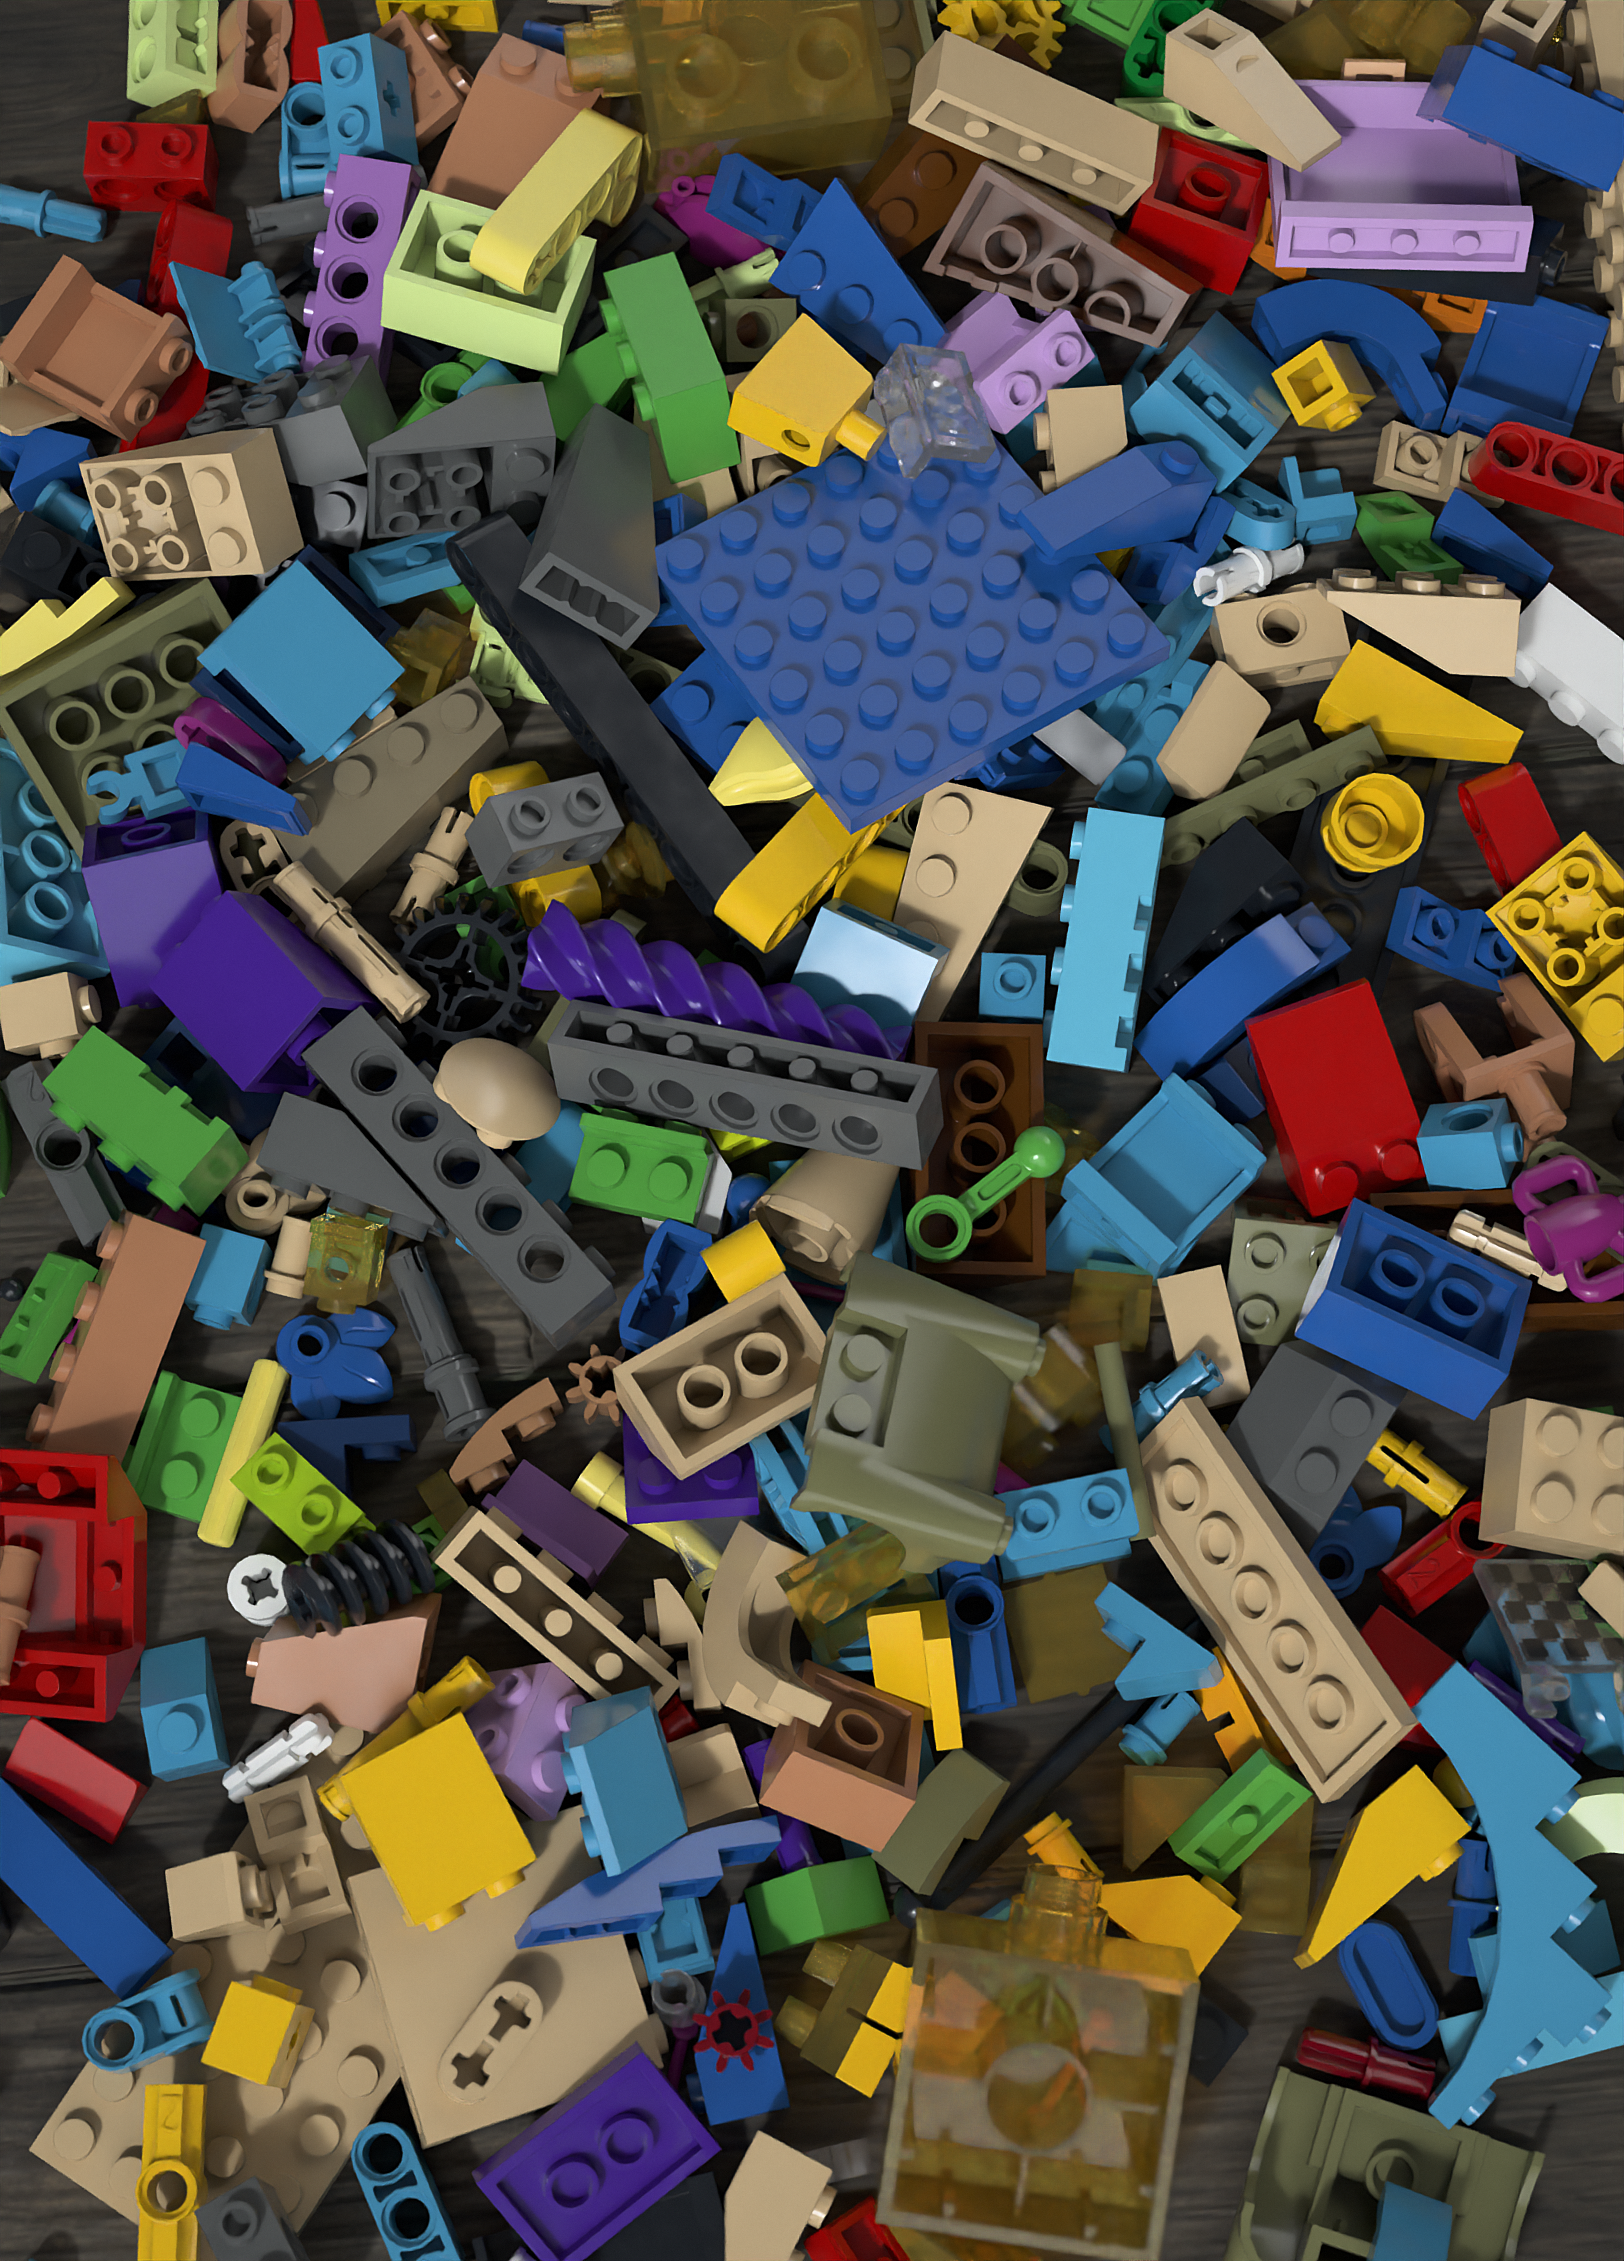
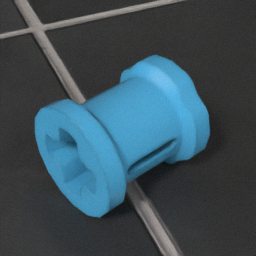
M55 479L50 482L38 497L32 514L98 550L102 542L90 502L72 493L69 484L63 480Z

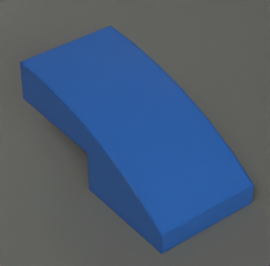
M739 153L722 156L705 211L737 230L787 252L823 195L799 179L781 181Z
M1209 496L1188 538L1136 546L1120 583L1134 601L1167 606L1196 578V572L1206 565L1226 532L1236 507L1222 497Z

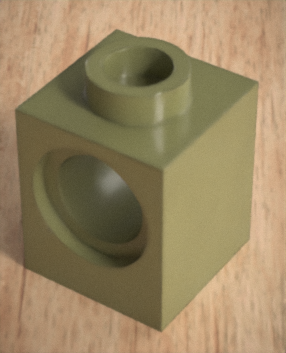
M796 298L709 299V312H704L702 322L718 361H761L796 321ZM746 313L754 318L757 325L756 338L747 347L739 341L736 333L737 323Z

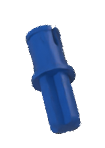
M1459 1839L1458 1842L1466 1851L1458 1858L1454 1900L1447 1899V1906L1454 1907L1448 1968L1450 1972L1457 1975L1477 1977L1467 1938L1492 1928L1494 1912L1498 1913V1910H1496L1497 1905H1495L1497 1889L1489 1843Z

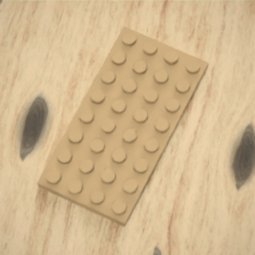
M329 1722V1727L335 1733L332 1744L317 1755L311 1752V1758L308 1762L276 1785L306 1774L308 1775L345 1886L348 1877L379 1868L381 1865L355 1814L353 1813L346 1822L337 1819L321 1802L320 1795L317 1794L316 1790L321 1784H324L329 1778L339 1772L379 1734ZM510 1805L519 1824L532 1820ZM249 1821L229 1852L236 1851L256 1861L258 1870L264 1871L266 1866L258 1854ZM273 1895V1910L263 1912L265 1929L186 1943L176 1940L172 1936L167 1945L175 1953L134 1995L140 1994L145 1988L174 1974L191 1968H198L201 1979L197 1982L198 1989L211 2021H216L231 1981L250 1986L254 1974H258L303 1990L299 2004L315 2009V2013L286 2089L265 2086L202 2063L201 2059L208 2041L177 2055L164 2057L134 2072L125 2074L102 2070L88 2061L29 2151L139 2226L140 2209L136 2204L135 2188L142 2169L145 2084L207 2085L204 2175L208 2184L206 2204L256 2175L274 2187L299 2237L350 2159L353 2142L359 2132L374 2122L401 2080L353 1912L288 1936L281 1925ZM177 1999L176 2003L178 2005L185 2025H187V2020ZM126 2022L114 2023L101 2042L102 2050L108 2059L112 2061L119 2060L130 2053L135 2041L134 2031L131 2026ZM170 2171L162 2176L156 2190L157 2200L160 2205L171 2212L176 2211L183 2205L188 2193L186 2181L176 2171ZM202 2230L200 2261H217Z

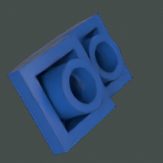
M1418 886L1400 888L1385 947L1445 975L1479 987L1501 992L1497 980L1512 975L1517 952L1487 914L1481 909L1460 911Z

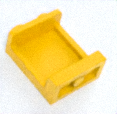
M462 1712L442 1720L332 1780L343 1804L349 1803L404 1910V1913L401 1915L407 1927H416L425 1922L429 1932L443 1927L466 1913L461 1901L484 1888L490 1899L510 1890L526 1880L521 1868L537 1860Z

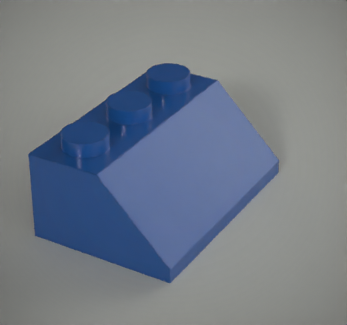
M1353 1198L1308 1289L1294 1336L1475 1420L1509 1375L1533 1282L1363 1201Z

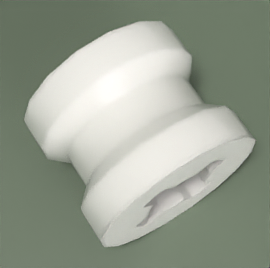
M266 1554L251 1555L238 1562L231 1571L227 1583L228 1598L235 1610L251 1623L265 1627L274 1625L279 1617L292 1615L284 1597L281 1583L282 1572L286 1565L276 1557ZM268 1573L270 1574L267 1580L256 1583L258 1580L266 1578Z

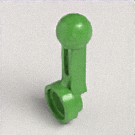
M1046 1126L1030 1127L1017 1138L1014 1145V1154L959 1198L954 1199L945 1195H932L920 1200L911 1209L906 1222V1238L913 1252L920 1258L933 1263L949 1262L960 1256L969 1244L972 1225L976 1220L1030 1177H1048L1060 1169L1066 1155L1065 1144L1061 1136L1055 1130ZM941 1213L952 1218L958 1230V1235L952 1244L943 1248H935L923 1241L920 1236L919 1226L927 1216Z

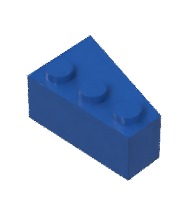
M1483 38L1480 47L1476 45L1446 47L1416 116L1432 123L1434 120L1444 122L1468 133V138L1484 145L1488 142L1521 157V160L1592 191L1609 192L1624 159L1623 100L1597 89L1593 90L1590 98L1569 89L1573 80L1569 75L1543 64H1538L1536 71L1532 72L1513 63L1517 56L1516 51L1486 38Z

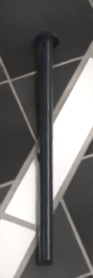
M1198 1614L1180 1630L1200 1646L1212 1637ZM1118 1691L993 1813L978 1840L966 1839L959 1846L932 1895L918 1894L915 1891L910 1893L902 1885L898 1888L893 1899V1910L898 1921L906 1928L914 1931H924L934 1927L937 1924L935 1920L1040 1818L1034 1810L1118 1727L1124 1728L1126 1724H1129L1135 1718L1139 1707L1148 1698L1127 1701L1122 1698Z

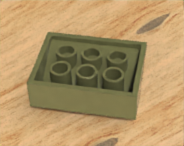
M207 577L186 578L0 683V729L81 862L85 827L100 823L98 818L100 808L117 801L116 796L109 791L88 795L86 791L87 779L97 772L106 770L114 771L121 775L126 774L123 767L125 755L177 739L174 731L175 720L194 700L203 697L189 685V682L204 666L197 657L232 623L229 614ZM140 804L130 807L125 817L143 813Z

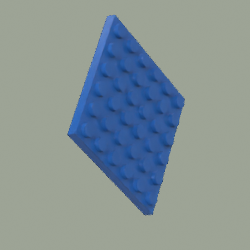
M955 390L885 426L884 428L888 430L887 435L877 452L868 461H865L845 447L828 456L820 466H809L654 547L660 592L850 835L1169 659L1171 643L1094 553L1051 561L1018 524L1015 518L1019 510L1045 495Z

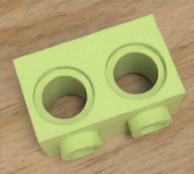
M130 0L128 99L178 117L216 90L218 0Z

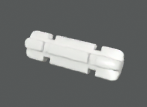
M311 1713L305 1714L291 1724L289 1733L283 1730L246 1758L245 1764L241 1761L228 1770L223 1777V1785L228 1790V1797L236 1804L244 1801L243 1797L267 1789L268 1784L272 1787L304 1765L310 1760L311 1752L317 1755L329 1747L334 1740L335 1733L329 1727L328 1719L321 1713H316L315 1715Z

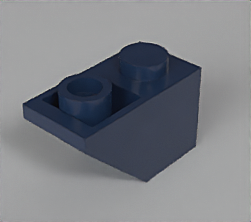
M177 1017L171 1021L140 1058L141 1061L150 1067V1071L169 1087L173 1088L175 1085L189 1095L192 1099L190 1103L211 1119L217 1116L227 1123L233 1131L251 1141L271 1126L283 1094L242 1091Z

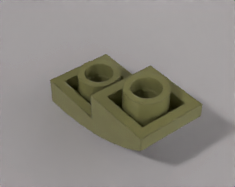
M965 1748L953 1749L917 1788L915 1804L882 1851L877 1852L874 1850L870 1857L916 1893L932 1895L963 1839L978 1840L1011 1782Z

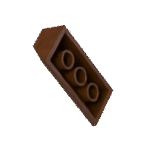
M914 1022L913 1032L906 1051V1063L938 1069L944 1126L923 1170L907 1168V1218L915 1204L928 1196L945 1195L954 1199L962 1196L1014 1154L1015 1142L1023 1131L1033 1126H1044L1043 1024ZM1030 1177L976 1220L972 1225V1234L967 1248L960 1256L949 1262L933 1263L926 1261L913 1252L907 1241L908 1270L958 1291H975L1044 1279L1046 1277L1045 1177ZM941 1213L927 1216L919 1226L920 1236L923 1241L935 1248L949 1246L958 1235L957 1226L952 1218Z

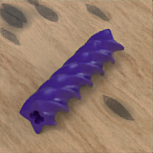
M552 899L542 921L531 930L527 940L528 958L521 981V986L534 990H557L570 1002L572 999L894 1061H905L906 1051L914 1026L900 1025L881 1030L866 1011L849 1004H837L820 1009L807 991L792 983L781 982L760 988L747 970L733 962L719 961L700 967L691 953L674 941L659 940L640 946L632 933L623 924L614 920L600 919L580 925L571 910L555 899Z

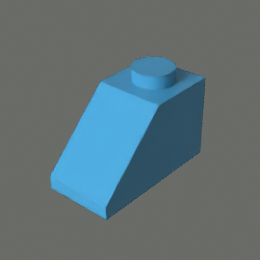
M202 1637L143 1651L140 1656V1709L152 1774L168 1782L231 1767L207 1638Z

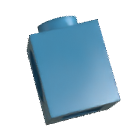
M982 952L978 1023L1042 1024L1046 956Z
M1506 1098L1431 1104L1416 1137L1430 1192L1505 1188L1516 1161H1521L1524 1156L1522 1128L1518 1122H1511Z
M204 1223L199 1237L207 1242L184 1302L190 1310L195 1311L193 1319L202 1324L222 1330H230L232 1322L251 1327L267 1277L262 1276L264 1269L270 1270L274 1253L263 1239Z

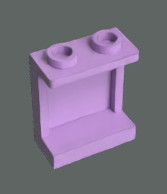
M983 291L945 323V326L952 335L919 384L922 386L928 404L955 390L987 428L1006 435L1045 401L1047 390L1059 389L1094 359L1095 355L1070 311L1061 308L1057 309L1040 324L1021 318L1007 295Z

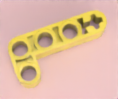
M589 107L584 108L484 224L471 250L470 267L525 296L530 295L593 219L612 228L616 227L623 220L632 204L637 188L643 147L642 134Z

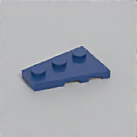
M835 177L768 281L789 297L796 298V302L908 383L917 385L921 382L952 334L911 276L905 273L886 246L887 242L878 229L869 222L854 200L855 197L842 179Z

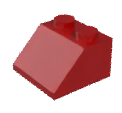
M1163 126L1157 141L1153 184L1136 200L1125 235L1202 283L1205 288H1211L1232 296L1257 237L1270 189L1268 164Z

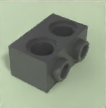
M595 772L490 796L486 799L464 835L487 886L491 889L598 863L621 832L624 824L600 772Z

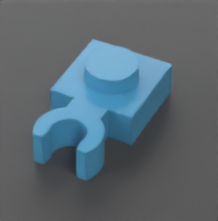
M178 739L125 755L123 767L126 774L121 775L117 772L106 770L97 772L87 779L86 791L88 795L109 791L117 798L115 803L100 808L98 818L101 824L109 825L121 821L128 814L130 807L139 804L146 820L191 806L175 782L187 751Z

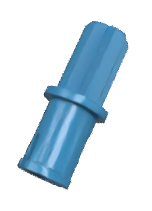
M0 183L1 223L35 230L36 235L42 238H46L50 233L92 243L103 240L108 220L107 213L103 209L57 199L55 192L46 189L41 194L16 189L15 187Z

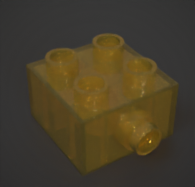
M611 0L613 8L591 11L589 13V23L584 24L583 21L563 25L562 27L566 66L572 93H593V89L599 88L602 99L628 95L633 128L643 136L640 169L645 194L672 190V182L679 176H689L693 180L701 175L716 176L722 156L739 153L772 175L879 160L893 113L873 0Z
M1030 1864L1027 1866L1022 1890L1025 1894L1012 1896L1008 1921L916 1907L876 2173L875 2223L1119 2261H1159L1200 1989V1981L1188 1949L1105 1936L1108 1911L1097 1906V1904L1101 1903L1102 1877L1086 1870L1062 1865Z

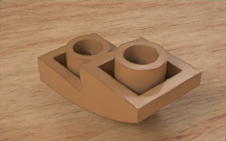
M548 1377L529 1387L505 1404L472 1436L449 1470V1474L460 1494L473 1489L475 1495H480L506 1482L510 1478L507 1470L518 1465L507 1441L519 1436L522 1442H526L541 1436L556 1425L553 1417L563 1413L564 1409Z

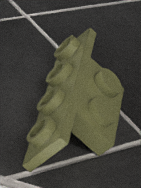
M1299 719L1253 740L1222 794L1203 803L1197 802V806L1166 820L1160 869L1170 864L1177 865L1192 860L1201 850L1213 845L1243 816L1256 828L1260 822L1284 811H1295L1304 808L1316 796L1342 784H1349L1356 778L1371 774L1374 769L1387 764L1386 756L1370 724L1314 751Z

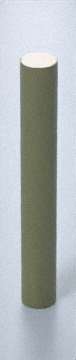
M1120 1342L1094 1346L1116 1469L1126 1468L1140 1527L1137 1536L1131 1537L1130 1541L1155 1537V1528Z

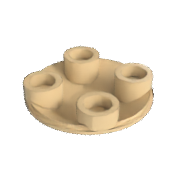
M473 1038L453 1045L444 1055L440 1063L439 1072L433 1082L436 1095L441 1100L449 1103L465 1121L474 1126L479 1139L494 1149H506L511 1146L514 1140H530L544 1135L554 1126L560 1114L561 1102L557 1095L556 1085L545 1068L523 1050L499 1040Z

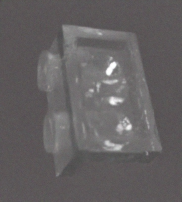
M900 343L886 365L880 369L874 382L875 400L880 406L890 436V446L895 452L904 478L916 479L931 457L985 464L997 448L980 397L973 389L974 379L965 353L962 351Z

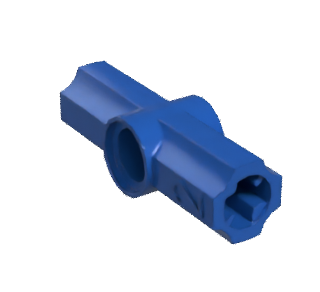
M995 1554L985 1564L954 1561L940 1567L939 1575L943 1600L946 1602L960 1714L980 1715L1017 1707L1018 1702L1004 1618V1598L999 1586ZM979 1597L991 1606L993 1613L991 1618L985 1623L969 1625L957 1616L955 1609L963 1599Z

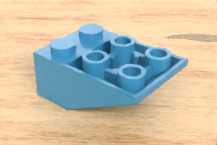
M1216 310L1126 411L1125 421L1149 444L1182 439L1185 444L1191 446L1198 453L1204 465L1218 479L1210 496L1217 497L1250 465L1281 428L1290 415L1291 410L1271 374L1278 367Z

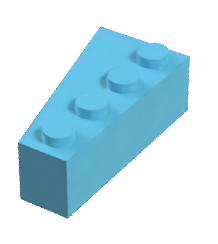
M1089 807L1086 822L1075 821L1070 859H1077L1080 862L1076 885L1065 884L1062 898L1060 921L1068 922L1069 927L1065 948H1055L1050 984L1059 985L1055 1011L1046 1010L1043 1023V1048H1048L1046 1058L1048 1061L1121 1073L1129 1072L1132 1042L1135 1033L1167 824L1165 818Z

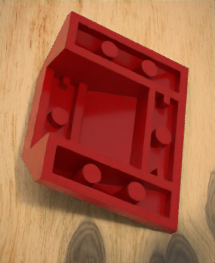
M0 1447V1546L23 1547L41 1555L26 1608L31 1613L29 1627L20 1631L9 1675V1685L3 1684V1686H0V1713L96 1722L111 1721L146 1645L147 1511L115 1454Z

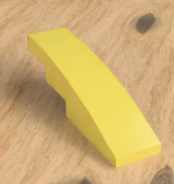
M102 577L68 609L60 600L41 599L7 631L0 624V683L94 631L133 600L136 595L121 578Z

